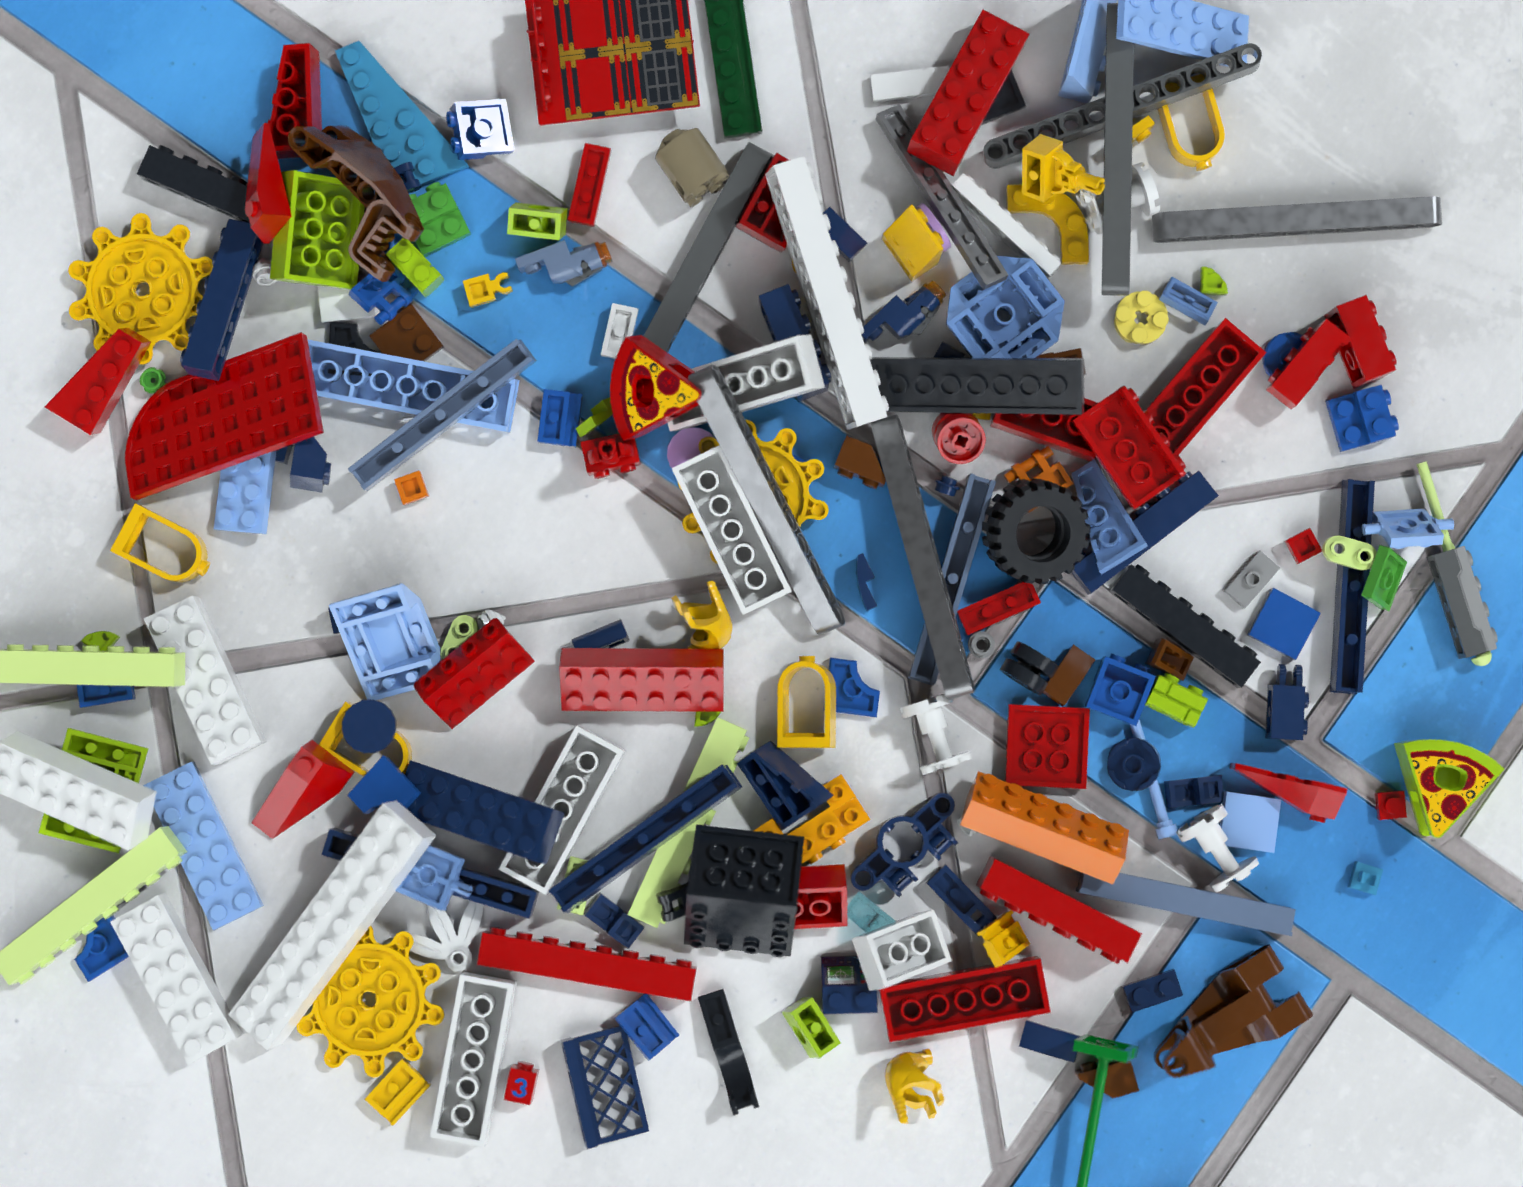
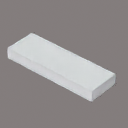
M949 65L871 74L870 82L873 103L935 96L949 71Z

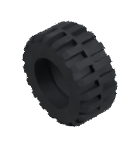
M1032 478L1030 481L1026 479L1018 480L1016 486L1009 484L1004 487L1003 491L1005 493L1003 495L996 494L992 499L995 502L992 508L987 507L985 514L989 516L988 521L982 522V530L987 532V536L982 537L983 545L989 547L986 553L991 560L995 561V566L1008 575L1030 584L1034 582L1048 584L1049 579L1055 582L1062 579L1063 572L1070 574L1075 569L1073 564L1076 561H1082L1084 557L1081 554L1083 547L1088 548L1089 540L1085 539L1086 534L1091 533L1090 524L1085 523V519H1088L1089 516L1086 509L1080 508L1082 506L1080 499L1072 495V491L1065 487ZM1039 506L1046 507L1051 511L1055 520L1054 537L1049 546L1042 552L1032 556L1025 555L1020 551L1016 540L1018 524L1022 517L1031 509Z

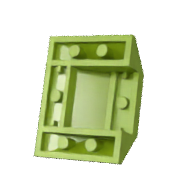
M71 728L67 729L62 746L63 751L138 784L149 749ZM43 814L39 834L120 853V846L48 814Z

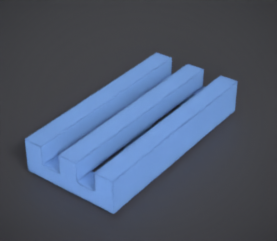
M1172 276L1159 298L1160 301L1203 325L1207 324L1218 303Z

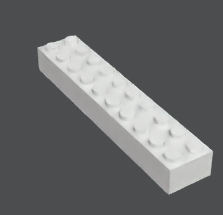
M804 156L773 165L765 174L825 363L832 377L831 382L846 429L849 430L888 417L886 411H889L887 400L884 395L881 396L878 388L880 378L878 372L872 369L870 363L872 353L869 345L864 344L861 335L864 333V328L860 318H856L853 310L856 307L853 294L847 291L845 285L847 275L844 267L839 266L836 257L839 256V250L835 240L831 241L828 232L831 229L828 216L826 214L823 215L820 204H822L821 193L818 188H814L811 179L814 178L813 168L810 162L806 163Z
M398 801L383 803L228 1015L266 1050L282 1045L437 835Z

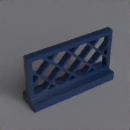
M616 1026L560 1040L585 1147L590 1149L598 1147L600 1144L649 1132L628 1036L622 1027ZM620 1032L622 1044L618 1051L615 1052L605 1046L604 1043L610 1034ZM603 1037L601 1042L597 1041L595 1038ZM591 1040L599 1045L591 1059L581 1054L579 1042ZM602 1047L615 1055L607 1069L594 1062ZM623 1049L625 1051L626 1058L620 1055ZM618 1057L626 1061L629 1068L623 1079L610 1071ZM583 1059L588 1061L586 1067H584ZM592 1064L605 1071L597 1086L588 1081L586 1076ZM608 1074L621 1081L613 1095L600 1088ZM629 1075L631 1077L632 1084L626 1081ZM624 1084L633 1088L635 1094L629 1105L616 1098ZM589 1085L595 1088L592 1094L590 1093ZM598 1091L611 1098L603 1112L595 1108L592 1102ZM614 1100L627 1108L619 1122L606 1115ZM635 1102L637 1103L638 1111L632 1108ZM630 1111L640 1116L642 1127L629 1129L623 1125ZM595 1112L601 1115L598 1121L596 1119ZM604 1117L617 1124L611 1135L600 1136L598 1127ZM620 1127L626 1130V1131L617 1133V1132L619 1131Z

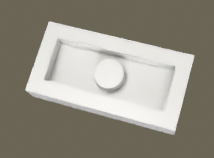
M612 303L601 356L616 359L625 338L634 334L639 312L638 308Z

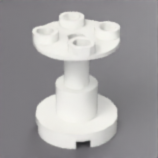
M1140 162L1132 165L1131 209L1140 206L1145 215L1149 217L1160 212V205L1155 207L1154 200L1159 199L1150 171H1143L1142 168L1145 164ZM1080 189V192L1076 193V199L1079 207H1084L1087 229L1089 233L1096 232L1098 235L1102 234L1103 228L1100 214L1103 213V196L1095 199L1090 191Z
M945 693L900 708L903 719L916 715L922 735L928 734L937 760L919 767L922 775L972 759L971 751L952 756L943 730L948 725L941 706L954 701L953 699L948 700Z
M1222 804L1213 806L1194 817L1195 820L1190 823V827L1185 823L1176 831L1182 842L1195 837L1204 852L1208 853L1211 851L1224 871V873L1210 883V886L1216 893L1226 888L1230 880L1236 878L1237 881L1246 878L1251 874L1250 870L1259 865L1258 859L1255 856L1237 863L1227 848L1225 842L1228 838L1218 824L1228 814Z

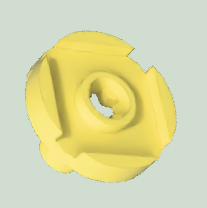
M1145 290L1130 293L1129 296H1125L1119 302L1115 310L1114 326L1119 336L1126 342L1147 345L1156 341L1163 334L1169 317L1166 306L1159 300V297ZM1138 311L1141 314L1145 313L1147 315V324L1144 325L1142 322L1137 324L1134 321L1137 317L1135 313Z

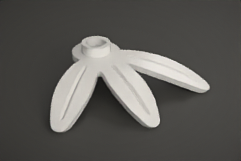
M473 901L469 902L463 913L458 935H456L454 926L446 911H441L427 905L430 922L442 943L426 936L411 934L414 943L410 951L428 958L445 959L447 966L454 971L466 970L472 962V952L468 946L471 944L479 928L483 904ZM455 954H461L464 960L461 963L455 962Z

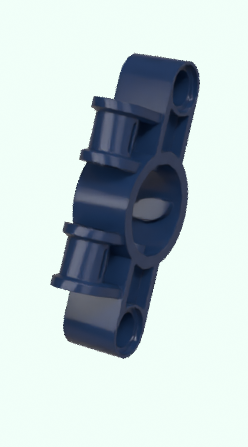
M936 793L910 817L899 815L886 820L878 830L876 837L877 847L852 870L850 880L853 886L858 890L865 891L872 888L882 879L898 897L902 896L901 892L909 884L919 880L908 867L919 863L926 855L927 850L940 861L942 859L941 855L952 845L956 846L958 844L957 840L941 824L954 811L955 802L953 798L945 793ZM941 797L946 798L949 802V808L943 813L935 809V802ZM905 821L912 823L911 828L917 834L921 833L922 844L920 851L916 850L909 856L911 859L907 861L893 860L894 856L887 848L885 850L883 848L884 833H889L895 827L894 823ZM859 871H867L870 874V881L866 885L857 884L855 881L856 874Z

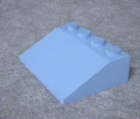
M1117 0L1082 1L1058 94L1059 97L1083 103H1089L1092 96L1097 97L1101 81H1097L1098 72H1103L1106 65V56L1103 53L1106 46L1107 3H1116Z

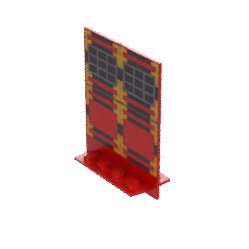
M525 0L528 24L526 32L529 35L530 61L532 62L540 126L700 107L693 48L694 40L692 39L688 0Z

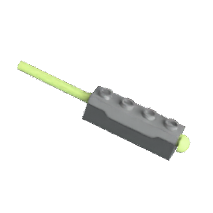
M1427 461L1416 464L1432 517L1438 520L1444 519ZM1441 530L1444 534L1443 544L1441 545L1443 552L1428 556L1427 560L1459 659L1476 656L1471 658V661L1477 666H1485L1492 659L1491 650L1497 649L1496 643L1498 638L1494 628L1490 627L1487 618L1490 615L1488 606L1485 602H1482L1479 593L1481 591L1480 581L1477 576H1474L1471 568L1473 566V559L1471 553L1468 550L1466 551L1465 546L1455 548L1451 542L1448 530Z

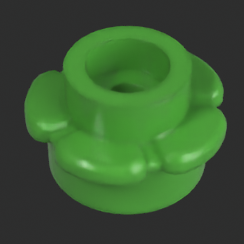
M154 367L147 368L140 376V384L146 392L153 394L166 384V375L160 369L156 370ZM152 378L156 379L154 383L151 382Z

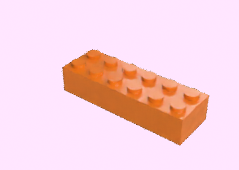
M977 772L966 798L960 823L961 826L1114 884L1126 859L1128 829L1118 823H1110L1100 819L1092 813H1085L1074 809L1069 804L1051 800L1043 794H1036L1023 789L1017 784H1010L997 779L992 774Z

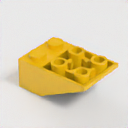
M913 204L882 235L883 242L911 282L935 267L944 249L942 247L944 242L937 231L932 232L926 224L928 222L926 215L920 208L916 210Z

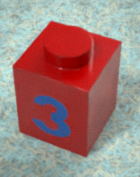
M518 1061V1065L513 1064L510 1067L504 1100L531 1105L539 1074V1069L533 1068L534 1064Z

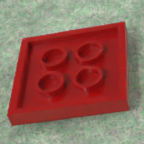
M1008 704L1005 782L1019 786L1086 789L1090 708Z

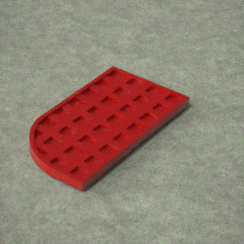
M300 332L226 360L219 381L188 374L172 380L154 393L138 413L126 443L125 465L130 498L137 501L324 433L307 336Z

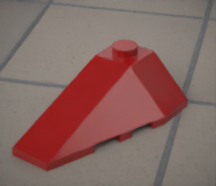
M263 123L252 138L245 213L249 218L251 229L264 244H269L292 217L269 123Z
M310 740L300 748L253 819L252 824L274 839L338 795L355 772L314 740Z

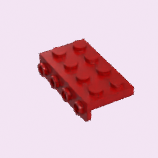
M1123 385L1078 416L1072 423L1131 508L1135 510L1185 476L1186 472L1184 469L1186 465L1180 456H1174L1168 448L1170 442L1162 432L1158 433L1153 426L1155 421L1147 410L1143 411L1137 403L1139 398L1132 388L1127 389Z
M493 618L414 683V688L421 699L453 729L535 661L504 627L498 618Z

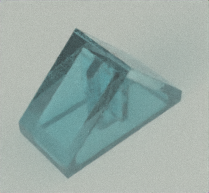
M860 891L847 905V917L866 933L896 921Z

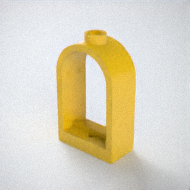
M1202 74L1191 76L1192 81L1196 83L1205 80ZM1168 83L1165 86L1169 92H1176L1180 89L1176 83ZM1213 88L1202 92L1215 138L1213 150L1205 155H1192L1184 151L1178 143L1168 105L1158 109L1171 155L1185 166L1196 167L1197 171L1212 167L1211 160L1221 149L1225 138L1224 127Z
M136 503L110 550L136 565L174 582H187L198 575L204 576L210 567V562L207 561V548L200 536ZM149 517L181 532L192 540L196 548V559L188 571L180 575H171L130 554Z
M799 656V662L788 666L779 678L777 748H836V683L833 675L826 667L815 663V656ZM813 668L819 672L824 680L825 733H789V685L792 677L801 669Z
M345 702L319 745L346 766L365 776L369 771L368 769L336 751L344 737L342 733L344 715L353 705L351 702ZM396 731L394 738L399 742L403 751V760L399 770L405 775L409 762L412 760V749L406 737Z

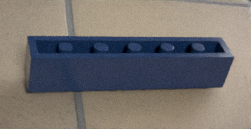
M228 219L226 227L221 231V244L219 250L213 255V268L211 274L206 277L204 284L205 293L203 299L199 300L197 304V317L195 323L190 326L189 342L187 348L183 349L180 358L181 366L189 375L216 381L220 379L253 277V266L257 263L263 246L261 239L251 229L250 223Z
M1188 471L1185 476L1177 480L1180 485L1172 491L1167 487L1156 496L1158 501L1150 507L1146 503L1135 512L1137 518L1133 522L1148 546L1104 574L1099 572L1094 551L1088 555L1085 552L1081 553L1084 557L1081 562L1076 561L1073 564L1075 569L1071 574L1088 595L1219 496L1200 471L1193 475Z

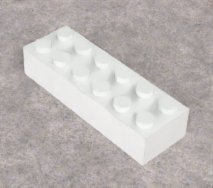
M798 335L692 368L694 372H697L712 364L716 365L722 373L741 413L825 388L811 335ZM700 406L668 422V427L670 431H678L708 423Z
M720 445L672 468L742 614L744 615L792 592V588Z
M192 595L144 618L157 649L158 647H175V652H185V685L175 686L210 764L219 765L267 742L200 597Z
M576 725L535 803L565 813L547 865L507 852L499 870L545 895L549 894L548 890L553 887L622 759L625 750Z
M19 731L0 741V794L127 850H131L148 838L156 796L155 790Z
M166 893L155 896L110 922L187 1065L243 1035L236 1021L228 1015L230 1013L229 1008Z
M470 972L460 974L430 1138L484 1147L488 1142L517 981Z

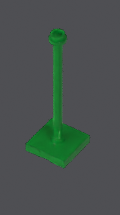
M1088 1034L1074 1041L1073 1051L1094 1055L1098 1059L1076 1187L1088 1186L1109 1062H1112V1060L1129 1062L1137 1057L1139 1046Z

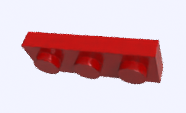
M585 143L568 222L595 227L611 148Z
M1021 582L958 610L957 615L968 636L1040 604L1041 601L1033 584Z

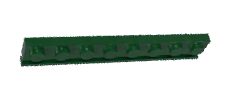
M704 0L724 139L748 136L755 133L762 134L743 0Z

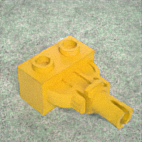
M1040 134L1022 148V195L1045 202L1054 194H1062L1066 191L1076 194L1080 189H1084L1096 195H1100L1103 192L1105 179L1086 173L1082 164L1075 162L1063 150V141Z

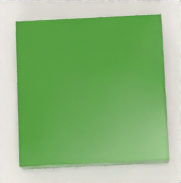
M1379 545L1361 596L1379 609L1390 611L1407 561L1391 548Z

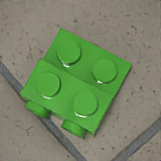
M440 182L433 183L426 187V193L418 197L416 194L409 195L424 228V231L416 241L424 257L471 235L446 183L443 185Z

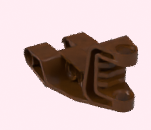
M313 126L293 127L288 134L290 147L309 167L313 169L328 168L365 206V214L348 247L349 254L358 265L373 277L387 282L395 272V267L384 253V250H387L389 247L388 242L394 240V233H399L405 239L415 242L424 231L402 178L379 147L348 126H327L321 131Z
M1267 944L1219 972L1156 1048L1154 1061L1169 1076L1174 1078L1206 1071L1216 1067L1214 1054L1257 1042L1278 1039L1309 1020L1313 1013L1299 991L1280 1003L1272 1000L1263 983L1279 974L1284 969V966L1270 944ZM1164 1050H1169L1161 1063L1159 1060L1160 1053ZM1174 1057L1173 1062L1168 1065L1169 1060ZM1182 1067V1069L1179 1072L1170 1071Z

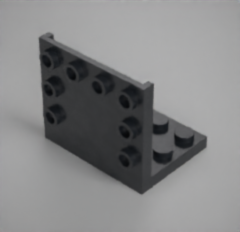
M696 825L686 895L684 944L694 948L711 947L721 951L737 950L748 954L764 953L771 954L774 957H791L804 837Z

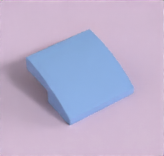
M1224 791L1222 805L1228 814L1220 821V827L1228 838L1225 842L1226 846L1274 853L1281 799Z

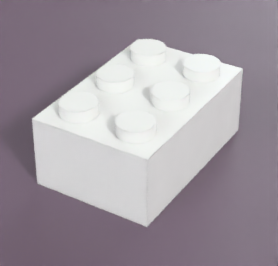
M934 909L913 914L852 938L869 991L889 987L952 961Z

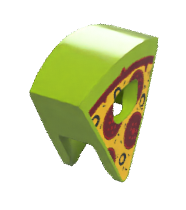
M1417 739L1394 743L1418 830L1423 836L1442 837L1504 771V768L1485 753L1458 742Z

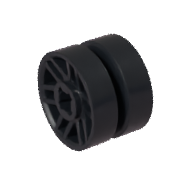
M1017 641L1010 653L1018 662L1006 658L999 670L1018 684L1041 696L1048 683L1040 675L1052 678L1059 666L1030 646Z

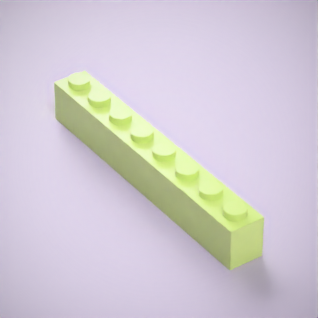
M7 644V649H0V683L185 685V652H175V647H158V652H150V647H133V651H124V646H108V651H99V646H82V650H74V645H57V650H49V645H32V649H24V644Z
M717 717L683 792L722 764L728 765L734 773L738 763L734 758L738 750L744 751L750 738L745 736L747 730ZM710 810L657 849L628 912L629 916L655 928L659 926V923H666L662 920L661 912L663 909L662 905L657 901L656 894L682 885L678 882L682 873L688 875L691 859L689 857L693 851L696 825L706 824L710 826L716 813L715 810Z
M170 827L158 828L146 840L132 848L0 951V974L8 985L18 982L22 985L35 976L33 971L39 966L45 968L56 959L54 957L56 953L60 950L65 952L77 943L75 939L82 933L85 936L98 927L96 922L101 918H110L119 911L117 906L123 901L128 903L140 894L138 890L145 884L151 886L161 878L160 873L166 868L171 870L183 861L180 857L187 853V851Z

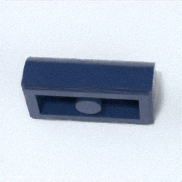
M620 619L571 640L574 648H614L628 642L630 638Z

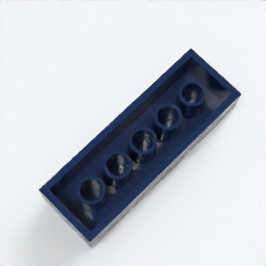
M410 760L405 776L421 794L407 810L419 821L547 865L565 814L564 812Z

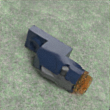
M930 281L904 299L905 303L896 295L863 327L864 333L861 335L864 343L869 339L875 341L884 332L881 328L883 325L898 340L908 337L910 334L920 335L944 302L943 299L946 297V293L936 282Z

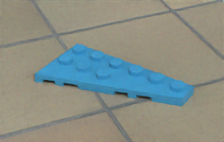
M360 41L335 50L372 142L382 150L394 168L403 163L412 162L415 169L413 172L414 177L419 180L422 187L469 167L465 160H458L457 153H453L451 150V144Z

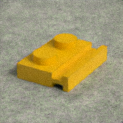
M1012 910L1003 913L977 932L978 936L982 935L985 941L983 946L995 968L1004 965L1030 945L1018 920H1013L1011 916L1013 914Z
M402 1058L369 1093L365 1100L393 1126L430 1087L431 1083L427 1082L413 1066Z

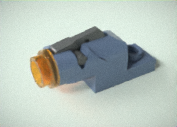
M563 240L515 258L520 273L533 274L542 269L541 266L546 265L553 283L562 284L566 282L571 287L600 272L602 268L607 267L608 263L613 262L606 242L599 244L598 241L590 245L575 247L572 252H569L567 244Z

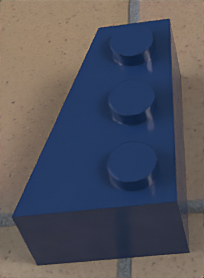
M772 741L756 749L737 763L782 831L834 796L784 751L777 748V745Z

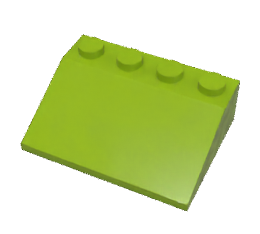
M296 170L281 172L292 217L273 238L270 279L352 289L358 281L359 265L350 257L348 247L364 216L365 206L338 178Z

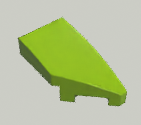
M610 397L591 409L593 416L575 428L580 437L589 434L613 414Z

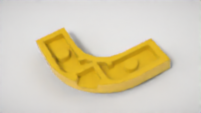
M1007 185V210L1010 213L1042 214L1051 219L1057 226L1061 242V265L1089 263L1086 221L1081 210L1070 197L1064 193L1054 194L1048 200L1042 202L1022 195V185Z

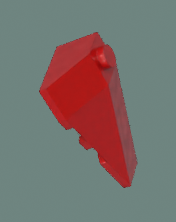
M1238 763L1230 764V769L1300 812L1310 814L1309 820L1325 823L1326 818L1335 819L1348 788L1314 780H1302L1296 776L1277 774L1269 770Z

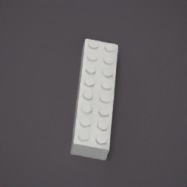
M963 173L952 184V187L964 206L1020 258H1032L1049 279L1061 265L1058 256L1048 252L1045 244L1035 240L1036 237L1032 232H1027L1023 228V224L1018 220H1014L1007 209H1002L995 198H990L982 186L978 187L970 175L967 174L966 176Z

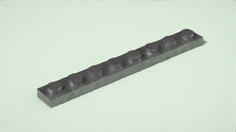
M898 104L877 113L876 121L983 290L1005 281L1008 273L943 171L906 152L916 129L901 105Z

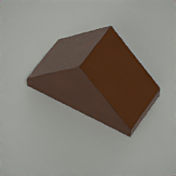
M1160 638L1156 639L1145 664L1184 681L1194 657L1168 640Z

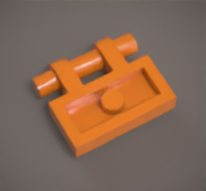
M1049 446L1040 451L1038 449L1031 453L1030 458L1020 464L1017 462L1011 466L1010 471L1003 475L1008 483L1017 478L1030 481L1031 479H1029L1026 472L1038 465L1041 472L1032 478L1050 481L1065 488L1073 484L1059 461L1049 466L1046 459L1053 455V451Z

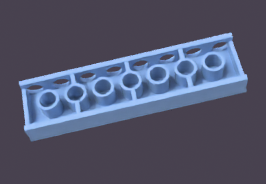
M308 340L317 396L418 415L474 372L456 367ZM328 369L336 370V373L330 374ZM352 371H353V372H361V373H362V375H350V374H351ZM511 380L457 423L510 432L520 380Z

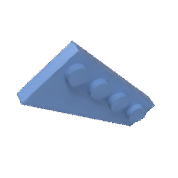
M1095 460L1090 461L1071 473L1078 498L1082 502V508L1086 509L1089 516L1088 519H1085V523L1090 524L1091 533L1089 535L1097 559V566L1099 572L1104 574L1148 545Z

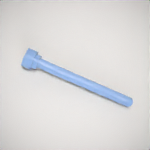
M1140 719L1137 726L1130 724L1133 737L1145 740ZM1156 780L1148 788L1158 819L1155 831L1159 840L1177 835L1176 831L1178 829L1176 823L1173 824L1172 819L1168 818L1158 780Z

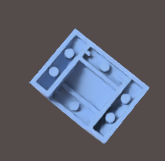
M403 583L329 604L367 700H379L415 690L414 683L440 662V646L423 603Z

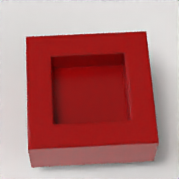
M1311 528L1285 540L1297 564L1322 552Z
M1404 791L1375 793L1378 820L1407 818Z

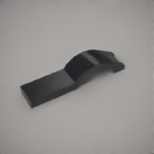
M724 989L699 996V1004L721 1069L733 1115L739 1114V1109L752 1105L754 1109L759 1108L751 1074Z

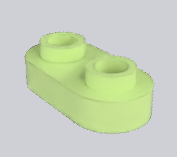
M1340 535L1328 538L1322 547L1323 555L1328 561L1360 571L1370 569L1377 554L1376 549L1372 545ZM1336 544L1342 546V552L1340 554L1336 553L1334 550V546ZM1364 551L1368 554L1367 561L1361 560V552Z
M461 615L454 619L441 648L440 655L442 660L449 655V651L452 648H458L479 630L477 621L468 615ZM466 623L469 626V630L463 634L460 632V626Z

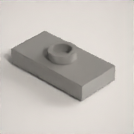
M1258 551L1227 586L1224 592L1242 608H1246L1278 572L1280 567L1263 552Z

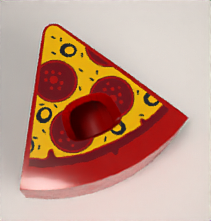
M642 335L625 338L616 356L611 374L610 399L612 413L623 441L639 438L698 407L697 401L702 396L701 390L688 380V376L695 372Z

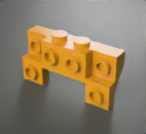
M842 774L823 785L834 795L827 800L830 807L787 834L804 837L802 864L806 861L810 865L823 857L821 851L829 846L832 850L846 842L844 839L846 835L871 820ZM774 818L753 830L783 834Z

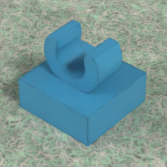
M1355 861L1348 887L1376 895L1383 869Z

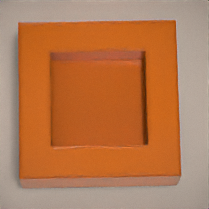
M421 471L394 479L403 505L429 497Z

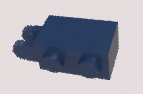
M1278 664L1276 685H1268L1265 739L1303 740V735H1307L1308 721L1304 719V709L1308 708L1309 693L1305 692V686H1302L1303 667L1301 665H1295L1293 669V686L1285 685L1287 672L1285 664Z

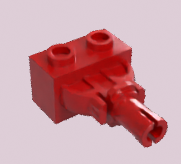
M619 433L581 442L587 474L589 476L594 475L595 479L610 476V471L620 469L621 473L635 471L636 466L641 465L636 439L623 441Z

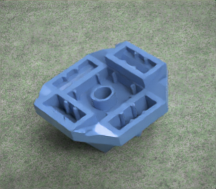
M997 256L1008 273L1005 281L983 290L971 272L950 288L946 325L971 358H1037L1059 340L1065 301L1032 258ZM997 311H1008L1011 319L1007 322L1000 321L997 317Z

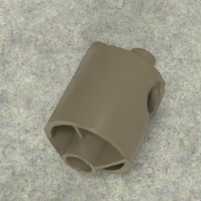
M699 128L690 130L676 129L663 138L655 156V160L683 201L688 203L690 207L700 203L703 200L702 196L709 191L711 194L717 193L725 186L723 182L729 178L727 169Z

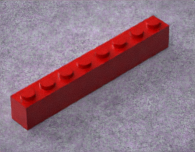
M490 927V931L485 930L482 932L477 965L691 1001L697 967L692 966V961L676 959V963L665 961V956L650 954L649 958L638 957L639 952L632 950H623V954L612 952V947L597 945L596 949L586 948V943L570 940L569 945L559 943V938L543 936V940L533 939V934L517 931L516 935L506 934V929Z

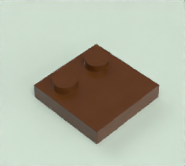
M412 304L398 313L391 321L386 322L369 335L382 354L424 362L444 348L443 344Z

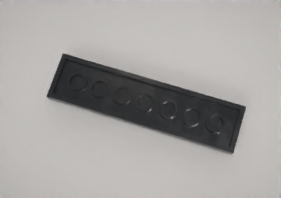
M873 357L870 360L872 369L878 372L880 378V385L878 386L880 394L885 396L888 403L889 411L886 412L1082 415L1084 413V359Z

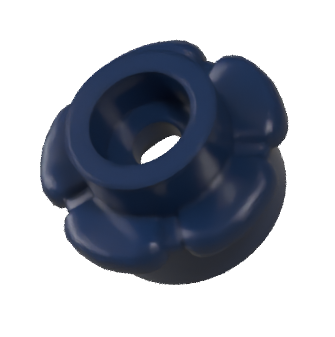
M942 475L941 480H935L937 483L935 491L955 497L957 490H960V487L956 485L957 480Z

